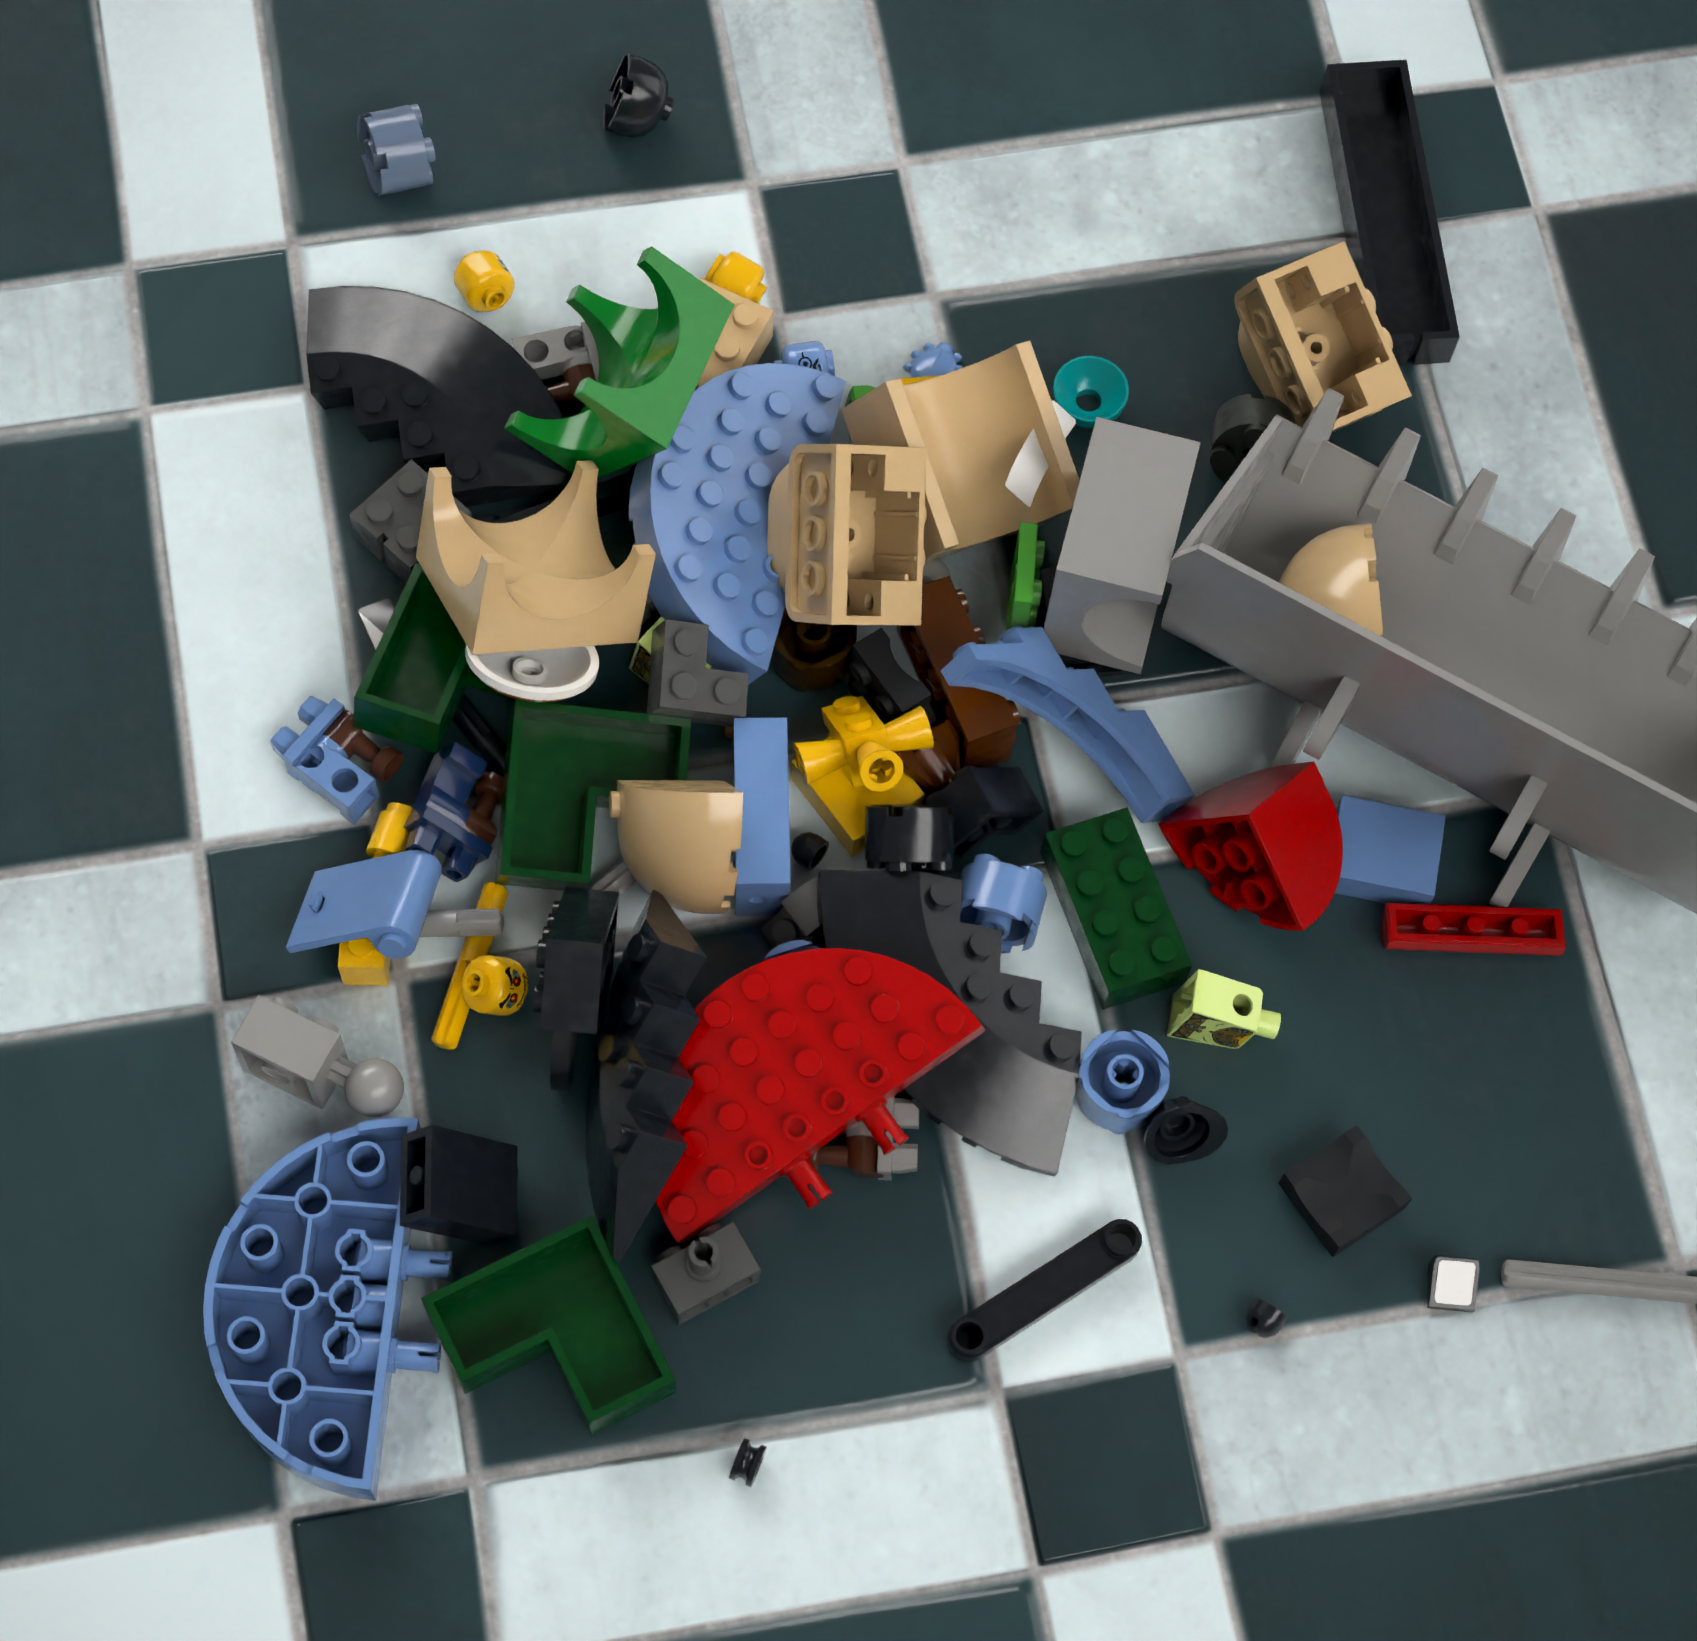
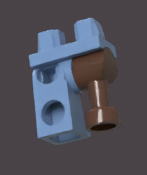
M309 696L300 706L297 713L299 720L308 725L305 731L299 736L287 726L281 727L271 738V745L273 750L284 760L288 774L296 780H300L306 787L326 799L340 811V814L345 819L355 825L379 798L375 779L349 761V759L355 754L371 764L370 773L382 783H386L399 771L404 761V754L392 746H386L381 749L363 733L362 729L353 727L354 714L345 710L344 705L335 698L327 704L314 696Z

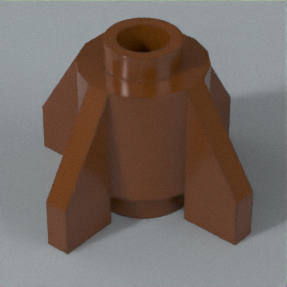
M937 719L930 724L934 740L933 748L895 752L903 762V772L911 777L924 793L932 790L934 792L943 790L952 782V775L961 769L959 735L950 719L942 723Z

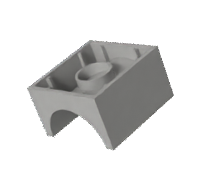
M1096 417L1059 557L1044 625V631L1058 654L1141 674L1157 606L1162 600L1201 442Z

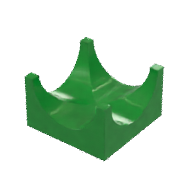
M652 246L643 250L637 266L651 280L657 295L658 308L641 309L618 304L591 292L582 285L572 288L566 300V303L583 318L595 340L599 357L598 381L596 382L590 377L581 380L573 395L586 405L584 409L575 416L554 420L534 418L516 411L510 415L504 429L571 473L574 472L577 461L593 460L599 469V478L668 448L735 305Z

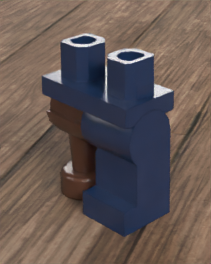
M457 742L434 754L413 804L411 815L403 827L410 832L405 851L421 850L434 855L435 850H439L446 855L442 864V874L454 882L467 878L475 865L488 859L493 847L491 845L497 837L498 830L495 824L491 822L496 804L500 805L502 801L504 778L493 772H484L488 762ZM475 780H477L475 792L479 798L472 809L464 803L470 794Z

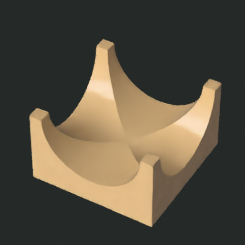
M593 460L576 462L574 472L567 486L547 507L532 516L508 523L483 522L463 513L455 504L451 488L452 476L447 468H429L416 558L472 655L638 642L656 553L650 544L633 545L627 560L619 568L615 569L606 554L599 529L596 497L599 469Z

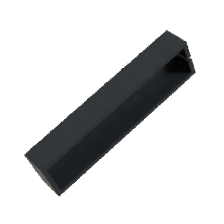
M1407 60L1328 64L1319 93L1349 253L1364 287L1372 293L1375 299L1376 315L1381 326L1387 329L1392 338V351L1398 365L1405 366L1408 358H1412L1413 365L1449 363L1460 336Z

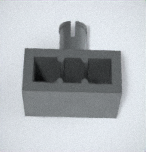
M734 1222L725 1227L718 1223L706 1228L697 1235V1242L694 1240L691 1245L684 1249H681L679 1245L667 1249L656 1257L657 1263L651 1266L652 1279L678 1325L760 1281L761 1269Z

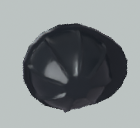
M1180 1096L1162 1101L1161 1105L1146 1119L1147 1128L1143 1142L1148 1155L1155 1161L1165 1164L1185 1163L1209 1156L1219 1149L1227 1138L1228 1126L1225 1118L1217 1111L1189 1100L1188 1097Z

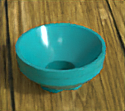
M1081 356L1072 359L1061 367L1054 379V401L1076 420L1075 425L1080 427L1094 428L1096 417L1115 421L1123 412L1128 401L1129 386L1124 373L1117 365L1102 357ZM1086 394L1093 395L1099 400L1100 407L1094 411H1084L1079 408L1076 399Z

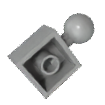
M258 995L231 1041L244 1072L321 1109L325 1107L337 1085L344 1088L349 1105L356 1112L367 1117H381L389 1114L399 1105L403 1096V1078L393 1064L379 1058L366 1059L357 1064L349 1061L341 1035L338 1033L339 1029L333 1023L318 1016H315L312 1021L298 1014V1009L293 1004L279 997H274L271 1001Z

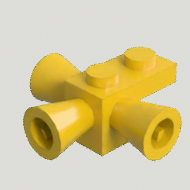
M863 696L841 697L835 700L833 705L821 708L824 724L835 739L793 743L797 767L806 786L842 767V771L854 788L865 785L868 789L877 792L893 788L903 775V762L895 753L896 751L930 749L934 747L931 726L922 706L884 725Z

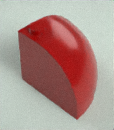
M1314 761L1270 767L1240 776L1195 797L1158 823L1165 839L1188 870L1195 867L1213 885L1208 890L1210 893L1236 912L1243 907L1260 916L1259 923L1289 931H1304L1322 915L1336 891L1342 868V832L1337 811Z

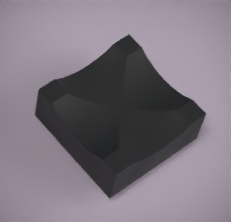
M882 627L852 645L851 664L849 665V691L852 696H863L884 725L919 706L925 709L931 701L932 694L924 683L909 676L898 665L891 651L890 638Z
M1358 1125L1342 1134L1313 1156L1286 1171L1278 1182L1332 1257L1403 1211L1412 1200L1405 1188L1381 1163Z

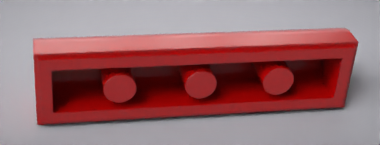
M1386 903L1382 913L1381 941L1384 950L1562 956L1566 949L1562 909Z

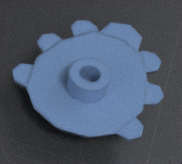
M926 343L923 347L924 352L912 351L911 357L913 360L911 363H906L903 366L904 371L909 372L912 378L944 375L963 368L961 365L956 364L962 360V355L960 353L952 354L953 347L949 343H940L936 348L931 343Z

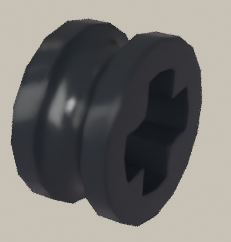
M744 1438L734 1460L729 1479L735 1481L736 1478H743L746 1482L745 1485L752 1487L767 1447L760 1445V1447L754 1448L750 1445V1440Z

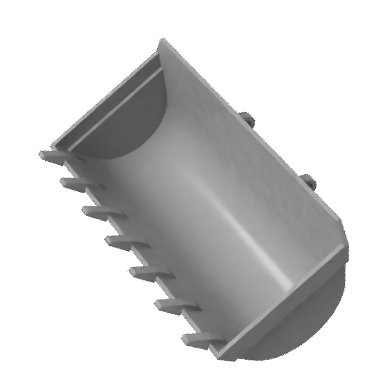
M1328 388L1302 427L1276 415L1171 559L1166 582L1172 585V589L1161 623L1162 629L1303 703L1270 767L1294 764L1302 749L1304 753L1320 760L1339 726L1342 724L1507 812L1509 815L1489 850L1494 855L1506 860L1525 824L1531 825L1491 897L1489 905L1493 907H1508L1545 840L1550 835L1697 914V618L1687 628L1637 602L1655 556L1639 548L1613 584L1608 587L1559 561L1576 515L1560 508L1533 547L1481 521L1497 481V474L1482 468L1455 507L1404 481L1421 437L1416 432L1405 428L1377 467L1328 441L1344 395ZM1372 524L1383 637L1279 583L1286 566L1303 546L1317 536L1332 529L1349 525Z

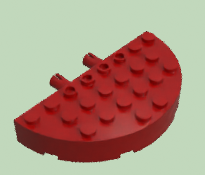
M821 948L791 952L747 968L724 982L694 1009L700 1017V1021L678 1057L694 1080L692 1087L672 1119L688 1146L656 1200L664 1222L676 1242L681 1244L688 1243L700 1232L715 1224L781 1176L787 1175L808 1209L820 1203L811 1190V1185L821 1199L825 1200L833 1191L827 1186L809 1159L812 1157V1154L855 1123L862 1121L882 1149L884 1155L896 1149L887 1137V1131H889L899 1146L905 1143L909 1137L903 1132L885 1107L888 1100L986 1030L957 996L928 974L888 956L863 950Z

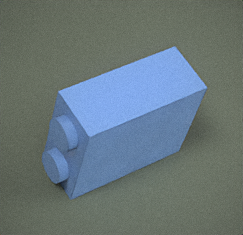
M1342 795L1337 804L1336 811L1342 832L1343 858L1335 894L1385 904H1430L1435 896L1446 816Z

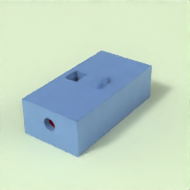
M734 718L733 787L743 792L741 848L734 852L735 868L738 870L735 887V916H775L784 907L781 901L790 894L791 884L787 718Z

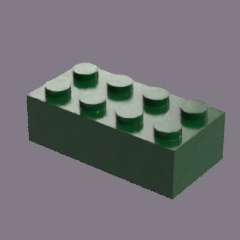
M1128 807L1045 833L1040 854L1102 1010L1184 984L1192 968V963Z

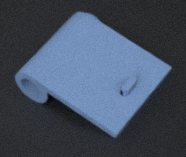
M409 850L315 871L287 942V950L290 953L367 937L372 945L388 958H405L412 955L416 949L442 873L440 862L428 852Z

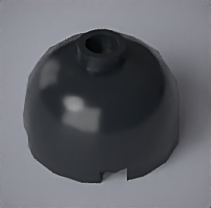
M631 53L622 58L609 91L613 92L611 105L605 104L602 121L603 130L634 138L645 136L653 131L659 120L667 121L674 99L667 96L668 81L664 72L655 63Z

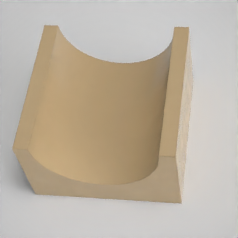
M1030 340L1016 344L972 365L928 380L903 385L901 378L887 381L841 409L854 445L927 448L925 482L927 518L924 524L923 547L926 557L925 562L1019 533L1020 522L1035 523L1039 527L1072 511L1080 479ZM1034 428L1049 467L1039 484L1031 506L1028 507L1005 486V483L1017 455Z

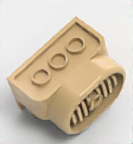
M1345 241L1259 276L1235 293V308L1240 318L1238 342L1248 371L1264 397H1274L1288 406L1295 417L1296 425L1300 427L1304 425L1328 388L1344 395L1332 432L1412 396L1393 354L1392 338L1387 329L1382 327L1375 312V299L1372 293L1364 287Z
M799 444L792 450L789 464L780 471L771 487L768 500L767 555L770 556L772 554L773 556L770 567L779 576L777 583L785 592L786 610L791 620L828 625H921L922 579L926 560L923 547L924 524L927 518L925 506L927 448L854 444Z

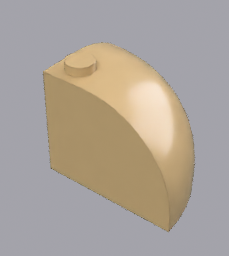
M1357 524L1332 529L1317 536L1303 546L1286 566L1279 583L1383 637L1372 524Z
M617 780V791H610L609 815L610 818H617L619 848L623 860L634 879L649 894L653 890L662 894L673 908L698 914L727 913L730 908V902L723 901L724 896H734L738 870L733 868L730 858L731 852H736L737 849L741 848L743 792L723 780Z

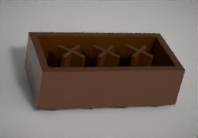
M950 576L922 585L921 625H897L896 630L918 680L924 683L932 694L929 704L936 720L939 719L942 723L950 719L958 732L960 767L963 768L969 765L990 767L1010 760L1013 742H1016V728L1020 724V716L1013 701H1006V698L974 687L949 686L942 675L941 670L954 659L952 655L959 647L970 642L986 644L980 627L978 625L972 626L967 615L969 613V605L961 588L956 590Z

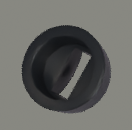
M811 832L801 833L793 840L791 845L792 855L799 865L808 871H812L825 856L829 842L818 834Z
M1255 1298L1246 1316L1250 1331L1258 1333V1336L1263 1338L1275 1336L1288 1319L1283 1312L1260 1298Z

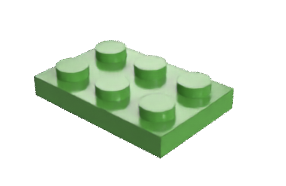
M1020 522L1009 580L1006 631L1015 626L1029 628L1036 625L1037 609L1040 606L1042 580H1039L1040 567L1043 565L1045 541L1037 540L1038 524Z

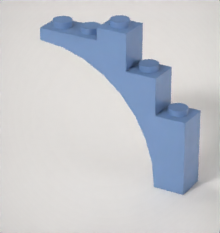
M1015 626L1005 631L1000 636V641L992 644H976L975 642L964 644L953 653L954 659L941 670L949 686L974 687L998 694L1026 707L1054 725L1075 742L1103 770L1124 796L1141 823L1162 821L1195 797L1146 711L1117 709L1094 669L1075 670L1073 667L1066 668L1043 627L1023 628L1022 626Z

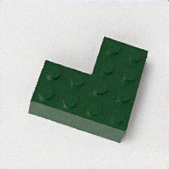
M415 563L355 694L353 727L437 754L466 686L515 701V698L493 690L471 670L465 657L466 643L421 565Z
M515 699L509 711L494 884L564 891L565 887L586 889L590 884L596 807L609 808L610 791H617V780H687L691 719Z
M593 1215L421 1298L427 1317L464 1394L551 1353L590 1434L593 1435L676 1393V1380L616 1261L612 1258Z

